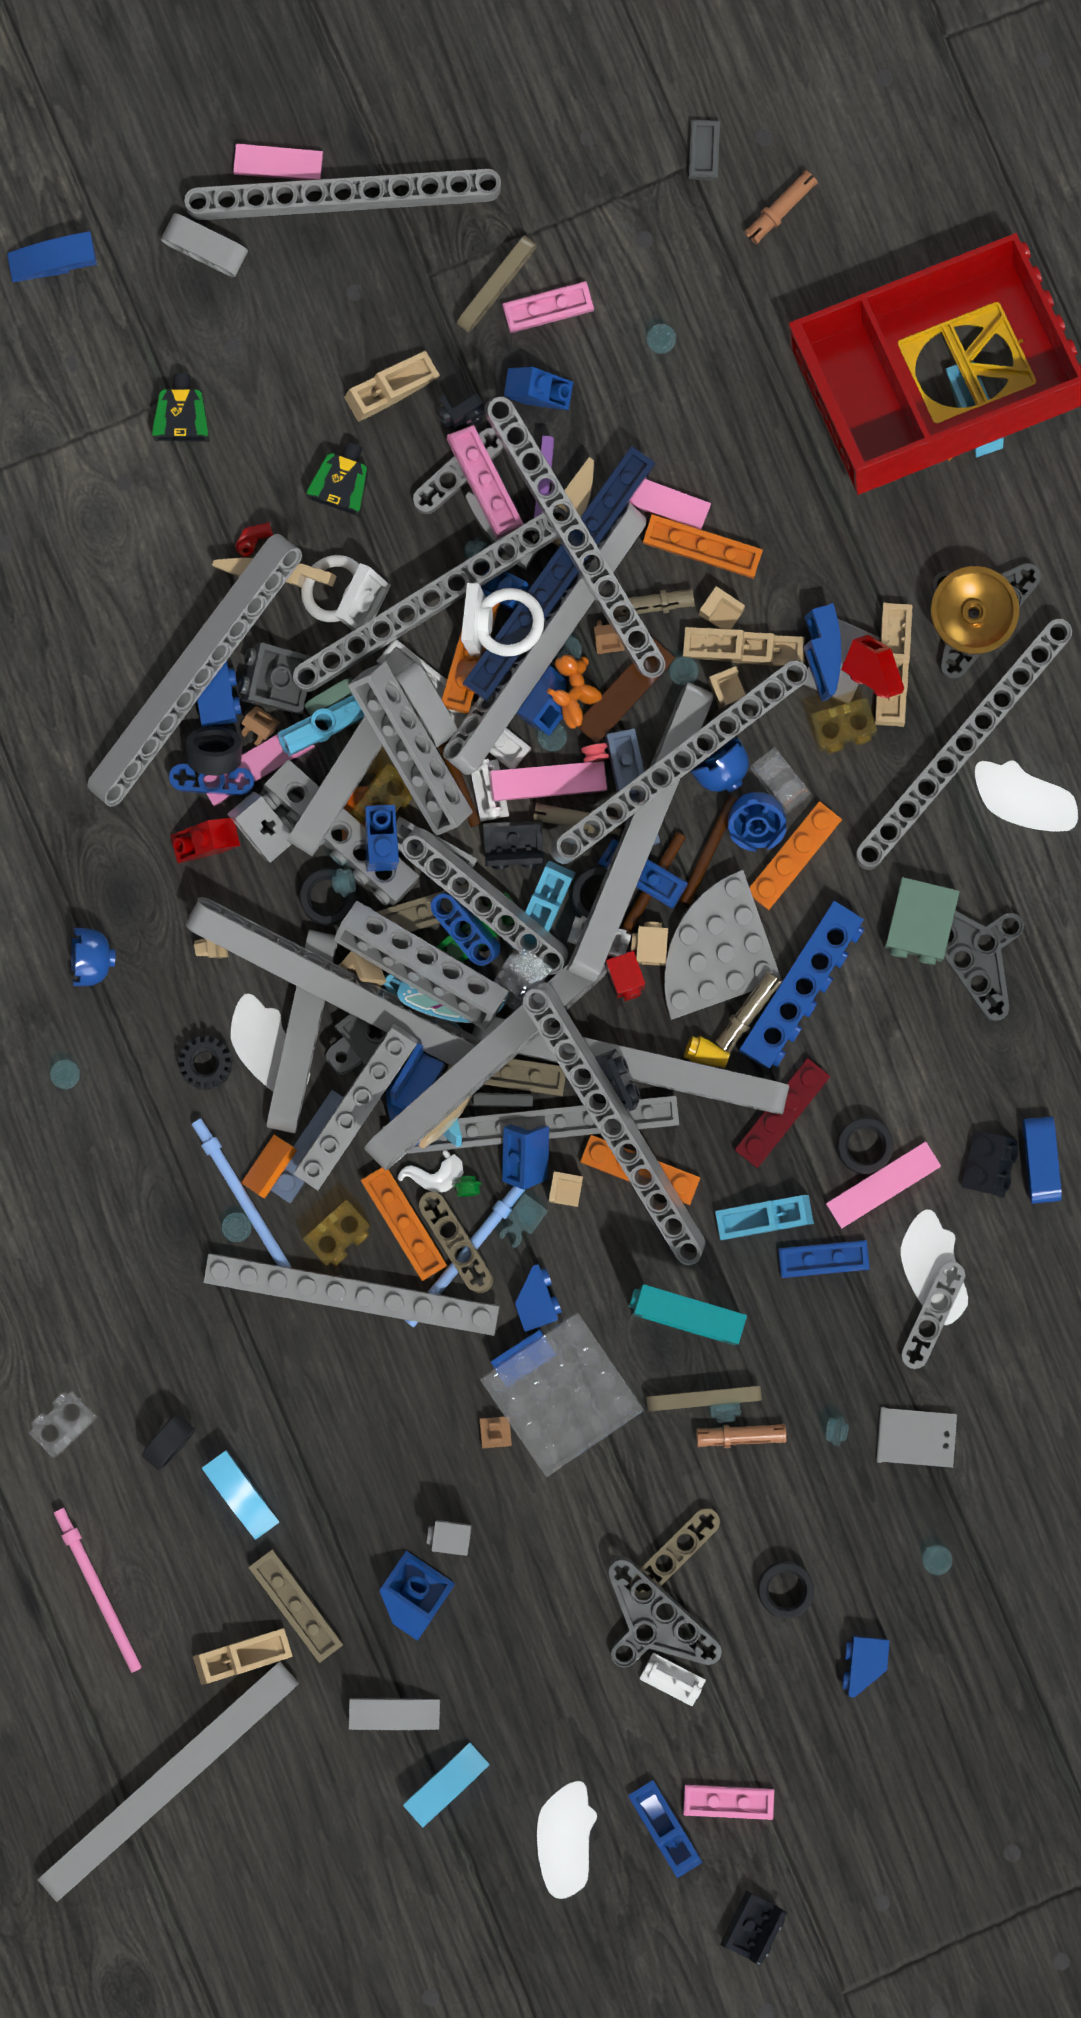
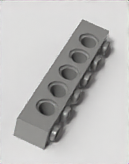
M384 661L364 670L348 684V687L433 833L437 836L458 827L473 811L389 666Z
M289 759L264 785L266 795L273 801L276 807L280 806L288 813L286 817L294 825L297 824L319 789V786ZM291 791H298L303 795L304 799L297 803L292 802L287 794ZM344 808L320 844V847L324 845L331 851L330 856L336 863L341 866L347 865L353 871L352 876L360 884L365 886L367 883L375 890L374 896L384 905L389 903L391 906H396L419 879V875L400 858L397 869L389 871L391 877L388 880L378 879L375 871L367 872L366 860L359 861L353 855V852L357 849L365 850V827ZM334 830H344L347 833V839L341 842L336 841L332 838L331 833Z
M356 901L341 922L334 938L335 942L483 1030L487 1029L509 992L498 983L491 981L471 967L464 965Z
M393 1023L294 1171L295 1176L316 1190L320 1189L417 1045L418 1039Z

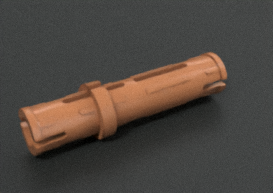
M804 170L794 183L769 208L765 207L761 211L762 215L744 231L746 236L750 237L758 230L750 239L753 243L758 244L773 227L777 228L781 224V219L818 184L815 177L804 184L812 175L810 172Z
M723 1425L720 1428H696L697 1447L724 1446V1448H730V1445L786 1443V1425L745 1427Z

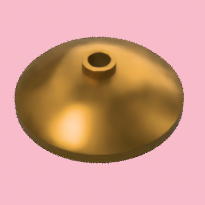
M969 566L952 572L939 584L932 598L931 618L937 634L951 648L967 654H983L999 648L1013 634L1019 619V602L1014 588L1004 576L986 567ZM976 609L979 614L978 617H969L968 610Z

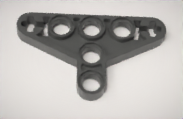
M1022 564L1001 574L1009 583L1014 581L1017 586L1023 578L1020 574L1021 572L1028 573L1031 571L1033 573L1032 579L1035 582L1032 584L1028 581L1021 589L1026 592L1025 595H1022L1018 588L1012 586L1018 598L1019 608L1041 580L1040 570L1033 564ZM943 571L935 576L932 582L933 593L937 589L938 580L947 577L951 572ZM976 609L968 611V615L971 618H977L979 615ZM945 643L940 664L941 674L948 680H958L964 676L981 654L962 653L963 656L971 659L970 662H967L964 658L958 666L961 672L953 671L949 673L947 671L949 665L946 662L949 660L953 663L960 654L954 653L955 649Z
M955 911L951 926L953 940L947 944L944 959L982 1014L990 1021H1000L1009 1012V1000L1001 949L1020 936L1024 929L1022 918L1017 914L1007 913L985 927ZM1011 918L1017 922L1018 931L1015 934L1008 935L1002 930V923L1005 919ZM988 935L993 938L994 947L992 950L982 951L979 948L978 939L980 936ZM956 953H967L970 957V964L965 968L957 967L954 963ZM982 976L986 979L987 987L984 991L976 992L971 988L970 982L973 977ZM992 988L996 994L991 995V999L995 1003L1001 1002L1003 1004V1007L1000 1009L1002 1014L999 1016L997 1013H989L988 1009H990L991 1004L987 999L983 1003L979 1000L980 997L987 995Z
M619 1556L610 1562L608 1568L609 1577L628 1628L611 1646L612 1661L617 1666L623 1668L630 1667L648 1649L705 1665L715 1664L720 1659L722 1650L718 1639L631 1559ZM625 1565L628 1566L627 1573L634 1579L630 1589L624 1586L629 1584L628 1578L622 1574L619 1577L616 1576V1566L621 1568ZM645 1583L652 1588L650 1596L640 1598L635 1594V1588L639 1584ZM663 1603L670 1604L674 1609L673 1614L668 1618L660 1617L656 1612L659 1605ZM684 1623L692 1624L695 1627V1633L688 1638L680 1636L678 1633L680 1625ZM646 1624L651 1626L653 1629L652 1636L647 1639L638 1637L636 1630L640 1625ZM700 1634L704 1635L701 1637V1642L703 1644H705L707 1647L711 1646L712 1644L714 1645V1655H711L709 1653H707L705 1656L702 1655L703 1648L699 1643L696 1642L700 1637ZM695 1643V1648H692L690 1645ZM625 1645L632 1649L633 1654L629 1659L621 1660L616 1656V1650L620 1646Z

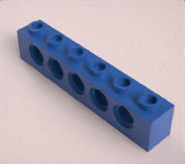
M836 901L832 903L741 1046L740 1053L769 1070L772 1064L778 1067L787 1053L782 1050L787 1040L794 1042L802 1027L797 1025L802 1016L805 1015L809 1018L818 1004L813 1000L819 990L825 993L834 979L829 976L834 966L841 968L849 953L844 950L849 942L852 941L856 944L865 930L860 926L864 920L863 918ZM829 931H839L843 936V942L840 945L830 944L827 940V933ZM815 955L824 956L827 959V967L823 970L815 969L811 963L812 957ZM801 979L809 981L812 991L807 995L798 993L796 990L797 981ZM790 1004L794 1006L796 1016L790 1020L784 1019L780 1014V1007L782 1005ZM776 1029L780 1033V1041L777 1044L767 1043L764 1039L766 1030Z

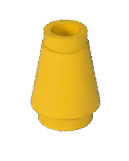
M700 1035L698 1038L690 1037L684 1052V1058L689 1059L690 1062L721 1067L723 1069L726 1067L730 1052L725 1051Z

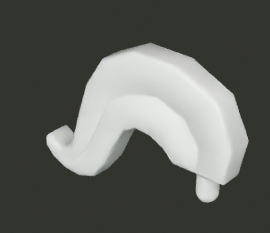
M444 1150L443 1155L446 1160L441 1163L439 1171L435 1174H430L419 1167L410 1165L400 1171L398 1180L402 1181L404 1177L408 1176L430 1192H447L455 1183H458V1178L464 1173L462 1161L455 1154L451 1156L447 1150Z

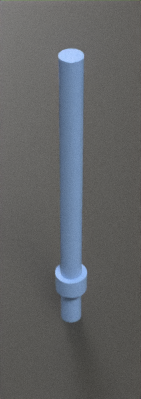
M202 1118L192 1123L193 1128L203 1143L201 1147L207 1156L210 1155L276 1265L292 1268L220 1149L222 1145L217 1137L213 1138Z
M513 1186L502 1201L498 1200L492 1207L494 1211L471 1238L476 1249L480 1247L501 1219H506L513 1211L510 1208L525 1190ZM464 1247L456 1256L460 1263H465L471 1258L472 1252L470 1248ZM452 1262L428 1293L441 1295L458 1274ZM405 1320L413 1328L418 1323L415 1321Z

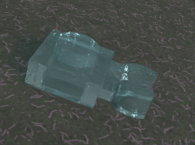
M524 1193L507 1217L514 1223L512 1226L504 1228L499 1238L503 1239L509 1232L514 1233L516 1241L512 1247L514 1249L517 1248L522 1240V1232L525 1230L531 1235L548 1210Z

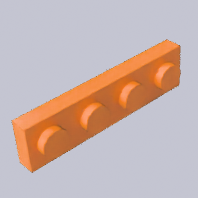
M653 514L651 515L643 540L645 545L752 579L755 577L763 549Z
M500 603L496 604V605L492 608V611H493V625H492V629H493V626H494V622H495V619H496V615H497V612H498V608H499V604H500ZM461 630L442 701L447 709L468 714L474 693L463 686V682L481 657L469 655L461 640ZM483 646L482 655H483L484 652L487 650L484 646Z
M819 801L749 887L753 899L769 911L840 824L842 819Z
M591 1135L580 1163L630 1182L606 1141ZM624 1148L629 1153H636L634 1151ZM658 1161L681 1201L690 1206L700 1177ZM638 1170L642 1177H652L649 1170Z
M381 1167L361 1180L362 1184L421 1280L424 1281L447 1267V1264L389 1169L384 1170Z

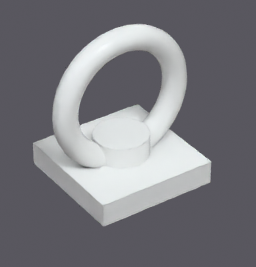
M331 555L320 559L312 567L324 571L331 567H344L354 576L344 591L338 609L332 611L324 610L315 603L313 598L315 580L307 577L301 588V598L306 610L314 618L324 622L341 621L354 631L376 617L391 585L369 566L361 563L358 564L347 556Z
M467 583L461 640L470 656L482 657L483 646L490 652L500 656H516L528 651L538 642L544 628V614L539 602L531 594L521 589L505 588L497 590L486 597L479 584ZM505 600H517L525 604L530 610L533 619L532 628L529 634L518 643L510 645L498 643L489 635L493 625L492 608Z

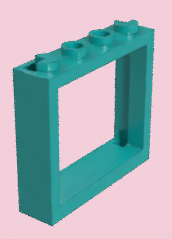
M644 1284L640 1287V1290H633L628 1307L634 1309L633 1316L730 1345L739 1344L747 1318L745 1314Z

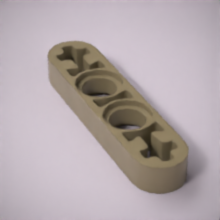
M527 236L521 238L457 321L458 326L467 333H470L530 258L537 247L535 242Z
M437 1192L425 1193L419 1201L420 1211L466 1286L476 1293L487 1292L493 1284L492 1273L450 1205ZM430 1199L436 1202L440 1200V1203L437 1205L438 1210L442 1215H445L446 1212L449 1215L439 1219L432 1210L427 1211V1208L430 1206L428 1201ZM447 1222H452L456 1226V1233L451 1238H444L441 1234V1228ZM461 1247H469L472 1252L470 1260L465 1263H460L456 1258L457 1250ZM477 1261L479 1265L474 1266L476 1271L481 1275L486 1274V1277L483 1278L484 1285L479 1286L477 1283L472 1284L475 1280L472 1271L468 1269L466 1273L464 1272V1269L472 1267Z
M761 1386L646 1397L647 1412L762 1401Z
M708 1508L697 1511L641 1569L649 1575L650 1573L645 1571V1569L650 1565L655 1574L662 1577L659 1582H656L661 1586L717 1531L720 1524L717 1513ZM711 1514L714 1517L711 1521L714 1526L711 1529L704 1527L699 1532L704 1537L699 1541L696 1534L687 1528L690 1524H693L696 1529L701 1524L700 1515L709 1516ZM682 1534H689L694 1540V1545L689 1551H682L677 1546V1539ZM661 1555H668L673 1561V1566L668 1572H661L656 1568V1560ZM652 1588L648 1592L645 1590L638 1592L635 1589V1594L640 1598H646L652 1593Z

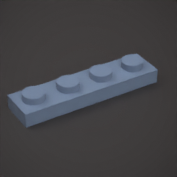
M635 729L605 735L617 793L644 773ZM630 790L629 797L635 802L639 792ZM658 834L653 845L660 843Z
M331 1090L293 1146L297 1149V1152L271 1188L272 1192L290 1204L305 1184L303 1180L294 1175L296 1167L343 1099L334 1090Z

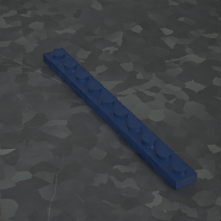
M632 446L581 516V520L597 546L655 466L654 461ZM577 529L572 530L568 535V541L572 546H577L582 541V534ZM562 544L528 591L542 607L544 621L579 573ZM588 555L584 558L583 566L585 565V563L591 555ZM519 603L494 638L496 642L506 645L515 644L522 641L529 634L533 619L530 610L525 604ZM486 650L464 680L463 686L487 702L520 655L500 656Z

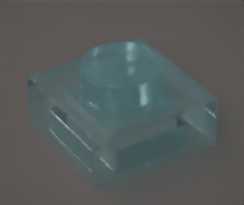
M740 1403L709 1406L710 1417H717L718 1423L735 1421V1415H741Z

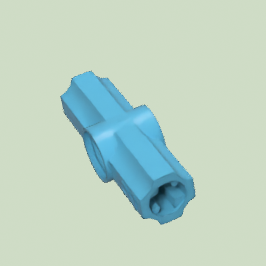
M352 695L326 709H319L312 716L278 732L279 744L284 753H287L290 757L317 742L327 741L331 735L363 720L365 714ZM315 722H325L328 730H320Z

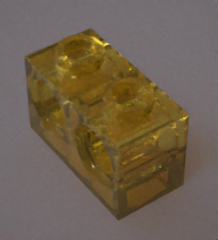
M867 697L813 713L809 717L819 752L827 750V754L843 750V745L850 742H855V745L872 741L871 736H874L877 732ZM855 716L862 717L866 722V727L862 730H855L850 725V719ZM825 725H833L837 728L838 735L832 739L826 738L822 733V728Z
M387 763L379 770L349 814L365 825V806L395 805V812H397L400 806L405 808L413 797L397 769ZM388 782H394L398 785V796H393L388 792Z
M345 1200L308 1233L303 1240L326 1266L330 1263L336 1266L348 1255L345 1250L354 1243L358 1246L370 1235L367 1230L371 1226ZM354 1217L358 1221V1228L354 1233L348 1234L342 1230L341 1224L345 1218ZM324 1237L335 1239L336 1248L333 1252L327 1254L320 1250V1241Z

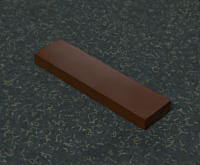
M654 639L653 641L665 660L664 673L676 658ZM654 656L647 657L643 662L644 669L647 672H652L657 667V660ZM632 662L602 695V699L583 716L582 724L577 728L592 742L599 744L605 735L613 729L660 676L655 678L646 677L637 671Z

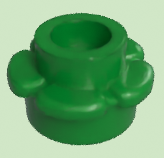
M463 1176L458 1178V1183H455L453 1188H456L458 1197L476 1196L480 1194L479 1186L482 1185V1182L476 1181V1176Z

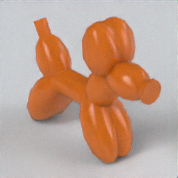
M566 654L556 659L555 666L560 674L569 676L572 689L567 693L563 690L554 691L548 688L547 693L552 696L558 705L562 706V715L566 725L571 729H575L582 724L583 720L582 710L577 700L592 705L600 701L602 695L597 688L584 684L582 674L585 672L589 660L586 657L576 660L573 656Z

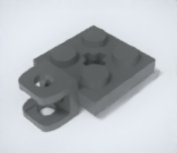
M350 1014L335 1025V1029L343 1038L329 1048L326 1053V1061L337 1075H345L361 1063L366 1065L387 1032L382 1030L381 1034L383 1037L379 1040L376 1037L371 1039L368 1034L371 1032L369 1027L372 1024ZM344 1055L347 1060L344 1063H339L336 1061V1057Z

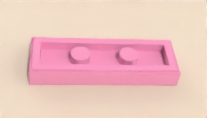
M236 144L233 172L234 175L301 181L321 180L323 151Z
M586 281L502 304L510 333L594 311Z
M647 479L644 480L629 501L639 510L702 530L711 506L709 502Z
M685 1785L683 1812L685 1816L773 1820L774 1789Z

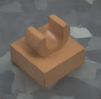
M598 620L597 626L594 627L597 654L624 651L625 649L610 625L602 626V621Z
M256 706L246 714L241 723L245 726L242 730V736L245 737L250 731H253L258 735L254 744L259 745L276 731L280 721Z
M509 1416L480 1419L482 1448L512 1446Z

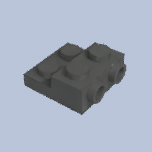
M261 642L253 644V648H248L244 658V664L248 665L246 677H241L238 685V693L242 694L241 701L266 708L272 707L298 715L302 714L307 692L297 687L293 679V673L299 664L312 656ZM304 670L301 672L299 681L304 685H309L312 671Z

